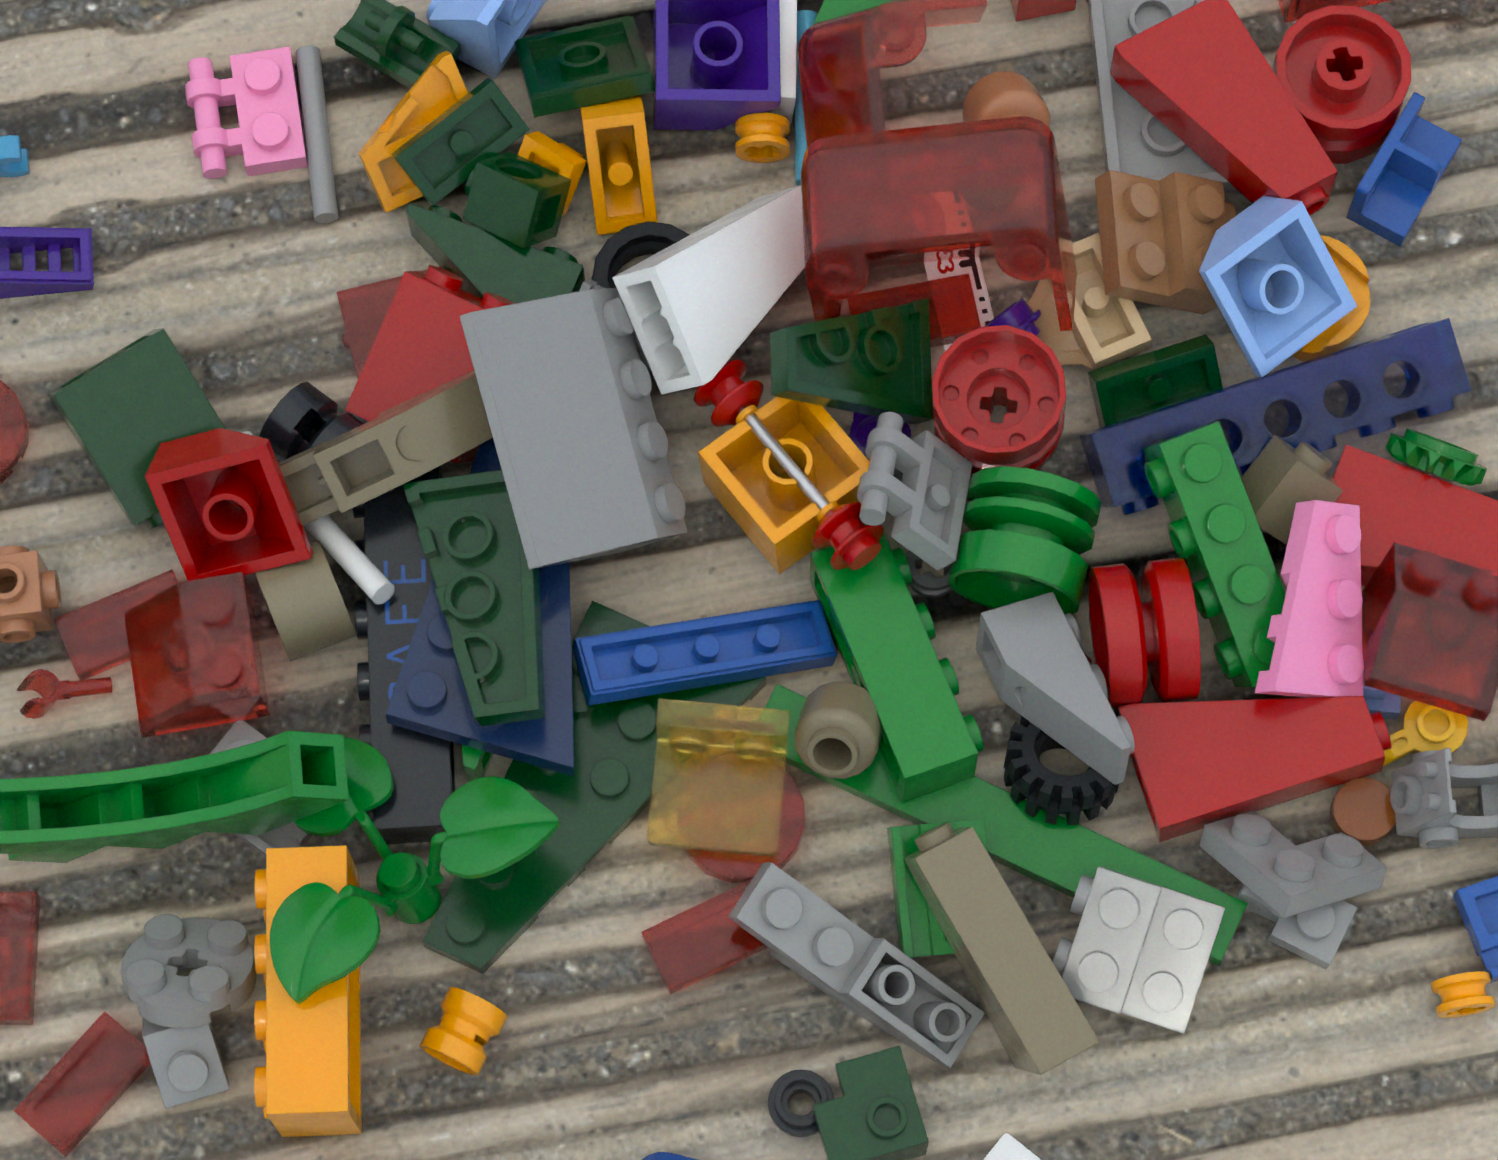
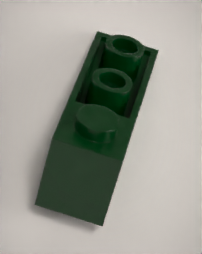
M409 203L406 214L411 236L442 269L464 280L461 286L462 290L482 299L485 292H491L514 303L527 302L579 292L582 283L585 281L583 265L578 264L577 259L564 250L549 246L544 247L543 250L531 246L522 248L486 230L464 223L456 213L441 206L431 205L428 209H424Z

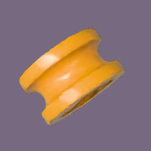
M752 113L740 117L735 122V133L741 138L735 143L736 155L740 159L754 163H770L785 159L790 154V142L784 138L790 133V121L786 117L774 113Z
M1484 971L1466 972L1446 976L1431 982L1432 993L1438 994L1441 998V1004L1435 1008L1437 1017H1463L1494 1008L1496 1006L1494 997L1488 996L1485 991V986L1491 982L1489 973Z

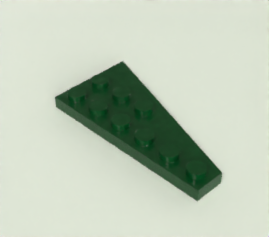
M592 601L571 642V648L575 638L649 626ZM572 651L575 777L514 759L504 777L523 787L539 802L550 809L557 816L560 827L547 841L528 856L495 874L475 879L455 876L422 941L424 947L484 974L538 919V914L566 885L569 887L586 870L585 866L607 843L611 844L680 774V769L707 741L711 742L723 730L726 722L748 699L751 701L766 686V678L761 677L588 706Z

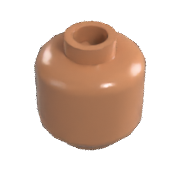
M999 71L986 75L969 89L963 102V120L977 147L991 159L1001 162H1015L1029 157L1044 144L1050 131V113L1045 101L1036 87L1021 74L1011 71Z

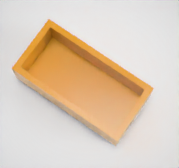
M347 845L266 848V869H256L255 871L257 909H263L266 924V934H256L255 968L257 975L263 974L266 1000H256L254 1025L256 1040H263L266 1066L255 1068L254 1094L256 1107H263L265 1119L271 1120L282 1137L362 1134L361 965L347 976L322 987L301 1004H298L290 997L278 978L270 950V930L273 918L283 901L294 891L313 882L326 884L337 894H339L344 886L349 884L360 887V875Z

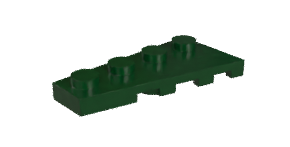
M502 470L403 484L408 504L413 510L417 523L420 543L434 578L435 591L440 608L446 617L450 630L453 650L474 718L480 726L546 718L539 568L529 570Z

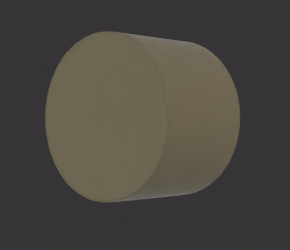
M319 540L310 543L313 551L311 559L255 573L290 662L357 636Z

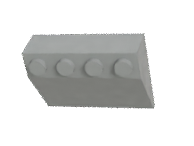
M617 288L589 289L474 311L459 316L529 570L621 553L688 533L684 520L686 512L685 500L679 487L674 484L667 459L669 450L667 435L663 427L657 422L650 397L652 388L651 377L647 367L640 360L633 336L634 328Z

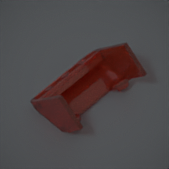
M908 0L889 2L818 22L810 26L802 35L797 50V62L812 211L825 241V244L818 253L830 266L842 270L997 256L1003 255L1011 245L1010 232L947 238L944 211L933 196L918 190L892 192L879 69L903 66L916 59L925 45L926 27L979 23L987 7V0Z
M1018 116L830 136L816 140L807 148L801 169L804 266L815 321L840 317L843 299L853 297L863 290L867 284L870 270L868 253L992 241L997 264L1010 277L1023 281L1051 279L1060 331L1073 330L1077 269L1055 138L1050 128L1042 121L1032 117Z

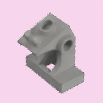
M1444 748L1442 750L1416 753L1412 756L1411 764L1391 772L1390 802L1395 812L1397 835L1418 837L1419 846L1430 849L1455 846L1459 844V838H1498V763L1489 765L1452 764L1451 748ZM1451 788H1478L1481 816L1457 815L1456 800H1452Z

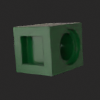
M511 151L479 161L470 173L466 183L465 192L468 199L463 220L522 248L554 238L558 233L571 179Z

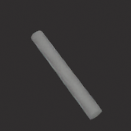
M303 46L298 48L295 53L313 215L315 222L331 223L336 221L339 216L320 49L316 46Z

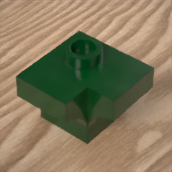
M900 1045L836 1063L835 1070L842 1097L812 1106L827 1160H910L926 1155L929 1141Z

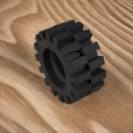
M1021 716L1020 724L1015 722L1011 729L1003 767L1005 768L1003 777L1005 786H1012L1010 797L1017 805L1027 798L1025 813L1034 818L1039 809L1047 811L1045 823L1056 825L1058 814H1066L1067 826L1079 824L1081 811L1084 812L1090 821L1099 816L1101 806L1107 810L1113 802L1114 794L1117 793L1119 784L1114 785L1090 766L1086 772L1074 776L1056 774L1045 768L1039 759L1044 751L1066 748Z

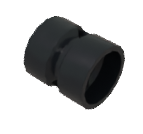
M307 381L298 384L279 401L264 423L259 437L269 439L276 459L281 462L364 423L349 412L337 416L338 404Z

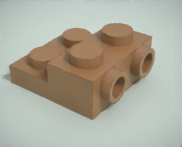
M1109 170L1095 178L1105 295L1198 314H1205L1217 308L1218 306L1199 269L1216 230L1236 216L1233 204L1225 201L1223 182L1179 172H1173L1161 180H1154Z

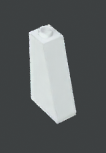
M802 185L760 196L612 277L661 395L702 386L710 382L825 244Z

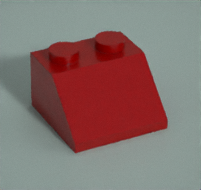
M217 428L160 443L145 474V478L191 589L312 558V548L269 439Z

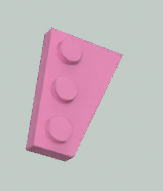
M1320 500L1296 503L1281 570V576L1287 586L1281 614L1271 616L1267 638L1273 641L1275 646L1270 669L1259 671L1255 693L1307 698L1364 696L1363 598L1361 592L1359 505Z

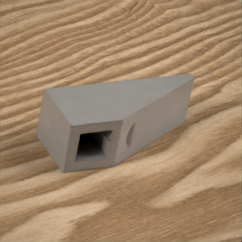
M1053 592L982 612L976 651L1000 700L1114 785L1124 782L1129 756L1134 753L1135 749L1134 737L1127 720L1123 716L1116 717L1108 701V688L1103 672L1097 664H1089L1082 650L1081 632L1074 616L1071 613H1063Z

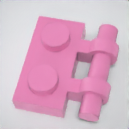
M290 46L230 55L232 78L221 80L214 78L211 59L201 57L188 62L190 81L185 84L187 105L194 109L197 131L192 134L193 152L196 157L201 158L202 173L205 178L217 179L224 177L227 174L225 157L242 154L248 176L308 167L294 62ZM236 105L239 128H221L218 107Z

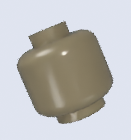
M831 682L816 688L807 696L801 709L794 732L795 749L805 765L812 771L828 778L846 779L862 773L872 764L882 736L881 723L875 703L868 691L850 682Z

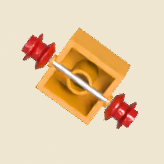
M742 360L726 362L717 375L705 385L698 386L694 394V402L698 406L705 407L712 404L715 406L711 415V422L715 427L735 425L698 451L704 484L778 574H781L815 548L823 549L832 546L835 550L830 561L833 569L841 570L849 567L851 570H858L867 565L879 553L881 544L878 541L884 532L882 525L865 526L859 517L862 504L858 501L857 491L860 477L865 472H868L870 461L823 406L775 397L758 409L757 407L764 390L763 384L759 380H751L744 383L742 379L746 373L747 366Z

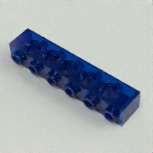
M1445 318L1431 320L1268 373L1263 377H1256L1080 434V438L1099 499L1102 502V507H1117L1121 505L1123 515H1129L1160 504L1146 477L1144 469L1145 452L1143 449L1157 439L1163 441L1218 420L1225 424L1230 432L1229 448L1235 464L1240 468L1243 476L1274 436L1268 431L1264 422L1266 409L1274 401L1284 405L1289 414L1288 427L1278 437L1294 448L1301 441H1304L1319 452H1323L1338 446L1335 438L1337 434L1357 428L1360 438L1375 435L1397 427L1394 420L1396 415L1416 409L1419 419L1433 416L1455 408L1452 397L1472 390L1450 319ZM1392 363L1400 366L1406 376L1405 389L1397 398L1391 396L1383 385L1384 372ZM1333 382L1340 384L1348 396L1347 407L1338 417L1331 415L1324 405V393Z

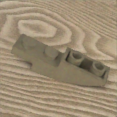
M475 371L379 413L376 419L279 462V467L302 525L304 526L337 510L343 513L493 438Z

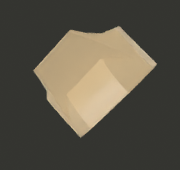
M1099 233L1041 257L1040 280L1027 304L1033 312L1040 309L1042 314L1034 323L1041 332L1036 336L1054 351L1061 366L1082 364L1095 370L1150 348L1152 338L1133 301L1105 295Z

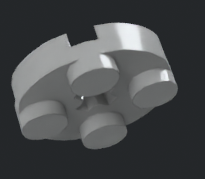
M161 914L147 921L144 926V935L137 938L130 945L121 965L123 987L128 1002L131 1000L136 1003L139 1015L147 1021L171 1028H192L211 1023V1012L221 1010L228 1004H230L231 1013L249 999L255 988L257 978L254 951L248 941L244 925L234 920L220 921L199 917L180 919L173 914ZM189 968H198L193 969L190 972L189 976L178 975V972Z

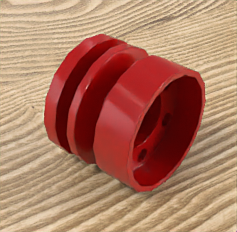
M1009 325L980 327L957 338L940 357L932 379L934 435L972 463L970 477L983 468L1001 466L1029 468L1039 471L1056 452L1064 429V411L1066 406L1065 375L1054 351L1031 332ZM1001 405L1006 407L1003 423L991 421L990 415L994 410V406Z

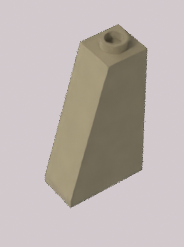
M946 822L914 839L919 850L905 857L904 860L1014 1067L1042 1075L1099 1043L1089 1022L973 827H960L954 831L951 824Z

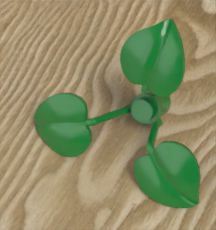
M344 737L349 800L294 821V823L307 834L328 837L343 832L356 819L383 860L376 876L377 888L381 895L351 884L344 886L339 894H337L331 887L319 882L306 884L290 894L278 908L270 930L271 957L283 987L296 1003L301 1004L317 990L347 976L367 960L379 941L381 932L379 917L373 906L381 908L388 917L395 915L403 923H422L431 918L441 904V891L438 887V884H441L444 879L440 872L441 862L449 874L460 878L475 879L495 874L528 856L547 841L560 827L557 816L523 787L513 781L495 776L474 779L459 787L444 802L440 811V821L445 831L439 832L431 838L428 867H426L423 860L414 854L403 852L393 854L366 813V811L384 804L393 793L394 780L388 762L376 748L368 743Z

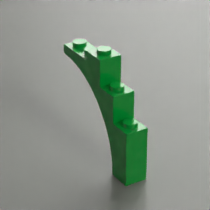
M285 731L255 743L170 763L66 776L0 779V854H8L9 860L67 863L106 846L164 849L204 832L264 834L349 800L344 735Z

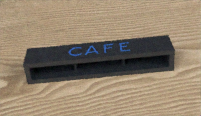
M439 466L407 483L444 478L442 467ZM401 485L352 508L354 518H364L365 540H354V543L395 587L392 597L383 604H375L367 594L366 601L355 602L358 640L368 639V662L357 663L358 695L360 701H370V724L359 725V740L373 746L384 756L391 768L394 780V790L391 797L384 804L366 811L387 845L431 842V838L435 834L444 832L445 830L440 821V811L446 799L456 791L454 742L391 725L386 721V711L433 579L428 559L424 555L417 533L418 527L413 510L408 504L404 487Z

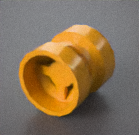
M449 987L440 1004L443 1015L440 1018L441 1023L427 1029L419 1047L433 1058L456 1070L472 1076H478L487 1059L483 1046L488 1043L491 1037L500 1034L508 1016L495 1005L470 992L456 987Z

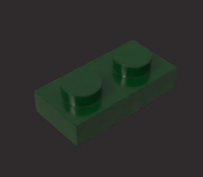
M487 78L391 155L427 202L434 206L468 179L477 162L497 156L530 129L495 82Z
M1206 334L1088 372L1099 427L1107 437L1225 399L1214 343Z

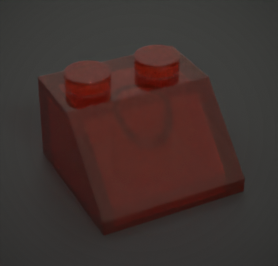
M1394 542L1362 591L1364 685L1485 721L1490 714L1498 687V574L1491 570L1480 569L1438 556L1429 551L1418 550Z
M243 572L179 582L124 612L142 738L270 716L253 596Z

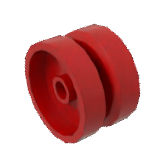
M1329 5L1304 14L1286 31L1275 56L1273 71L1333 164H1348L1374 153L1384 143L1395 125L1411 83V55L1401 34L1382 16L1357 6Z
M1170 558L1148 561L1141 576L1140 596L1134 575L1125 564L1090 567L1088 575V607L1094 664L1100 667L1105 677L1108 688V701L1111 707L1141 702L1147 688V666L1154 691L1163 701L1198 698L1201 685L1200 629L1193 587L1185 560L1183 558Z

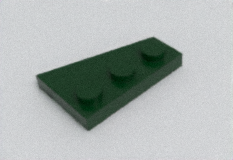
M929 298L904 305L874 309L851 316H840L786 327L770 333L771 396L879 417L884 412H894L899 414L905 423L915 425L933 419Z

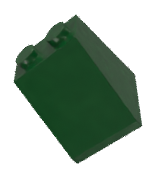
M164 328L150 331L47 394L127 519L134 526L146 521L150 529H153L164 523L145 478V474L160 443L217 428L226 429Z

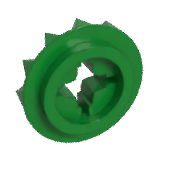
M1406 428L1404 436L1391 433L1385 447L1396 460L1463 485L1473 486L1481 484L1487 471L1486 467L1476 463L1478 454Z

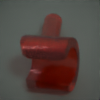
M38 669L32 671L22 681L17 691L33 690L39 693L42 698L38 697L28 700L20 709V712L27 718L37 719L46 715L57 700L112 693L111 677L59 681L48 670Z

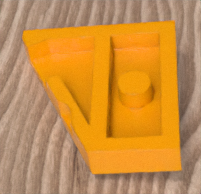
M447 50L436 56L358 152V156L379 203L386 213L423 196L391 154L468 94L453 56Z

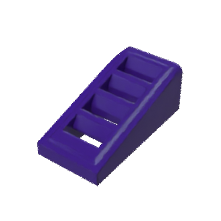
M0 227V299L93 290L94 272L91 228ZM72 248L73 272L61 271L60 249ZM47 250V271H36L35 251ZM11 253H21L22 271L10 270Z

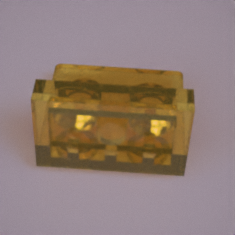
M659 698L656 718L657 747L647 832L648 843L652 846L775 856L778 851L790 710Z

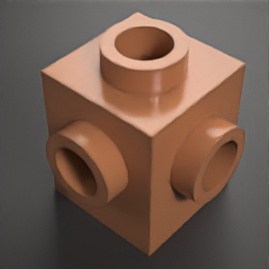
M23 546L0 547V641L5 643L25 642L35 638L36 632L53 630L51 609L61 608V588L57 571H48L37 550L29 551L28 548Z

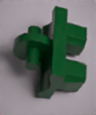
M361 0L352 18L334 36L336 46L408 88L414 85L438 54L447 50L452 54L455 61L461 52L460 43L415 18V13L405 6L396 7L386 0Z

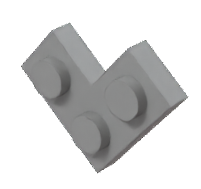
M1254 811L1205 824L1199 844L1204 851L1283 918L1380 889L1387 869L1382 862L1364 849L1358 840L1343 832L1295 846L1272 827L1267 819L1259 816Z

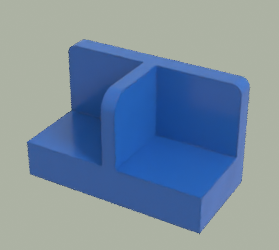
M1416 92L1411 96L1359 183L1346 216L1349 220L1400 247L1462 141L1461 138L1419 117L1425 97Z

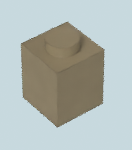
M1274 435L1241 477L1260 528L1287 545L1296 503L1311 500L1335 502L1343 490L1327 473V470L1332 465L1331 461L1304 441H1301L1294 448Z

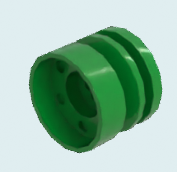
M1001 466L983 468L972 474L968 492L970 502L965 504L963 516L964 524L971 531L960 535L956 561L952 563L948 584L961 596L991 609L1053 592L1064 614L1077 613L1088 569V564L1080 554L1092 549L1095 531L1092 528L1097 526L1102 504L1100 499L1094 492L1075 481L1056 474L1029 468Z

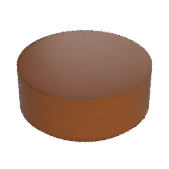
M1355 778L1346 782L1337 791L1331 803L1330 819L1334 830L1337 833L1343 832L1358 840L1362 846L1373 845L1383 840L1396 822L1395 812L1390 802L1391 790L1385 784L1373 778Z

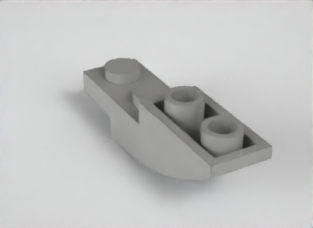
M772 862L762 863L728 916L729 919L772 949L770 955L857 1015L945 1068L952 1067L985 1014L886 939L872 937Z

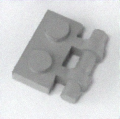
M894 412L881 413L878 418L877 427L869 433L865 450L870 463L868 472H865L860 477L857 491L858 501L862 504L859 515L860 520L867 525L878 526L885 521L886 512L890 513L895 517L891 537L938 571L956 561L972 463L928 430L910 439L902 433L904 421L899 414ZM895 468L903 473L902 482L893 476Z

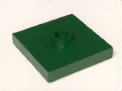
M633 16L619 17L514 41L534 118L655 92L652 71Z

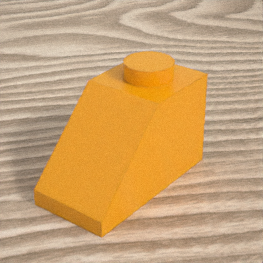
M641 95L580 108L597 235L618 233L627 226L648 221L658 223Z

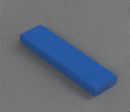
M820 600L575 638L572 647L588 706L833 666L837 657Z

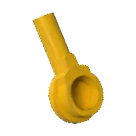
M1431 693L1420 696L1410 704L1406 711L1402 729L1389 735L1392 748L1384 751L1385 760L1383 767L1412 752L1416 754L1424 751L1451 748V754L1461 747L1467 736L1468 719L1465 710L1455 699L1445 694Z

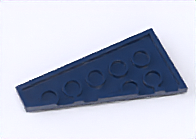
M493 438L479 445L470 474L502 470ZM569 562L539 568L546 718L480 726L473 715L453 650V640L446 617L441 611L436 595V585L433 578L386 711L387 723L575 777Z

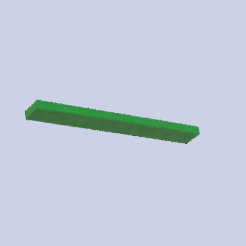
M776 684L748 739L749 746L917 825L985 818L988 854L992 860L1074 898L1082 875L1095 878L1098 866H1103L1226 907L1208 960L1217 966L1220 965L1248 903L1079 824L1067 826V819L1058 815L1056 825L1045 823L1047 811L1039 809L1033 818L1025 813L1027 800L1024 799L1016 805L1010 797V792L976 776L902 802L880 747L872 764L859 775L842 779L828 778L818 774L802 762L795 749L794 732L806 697Z

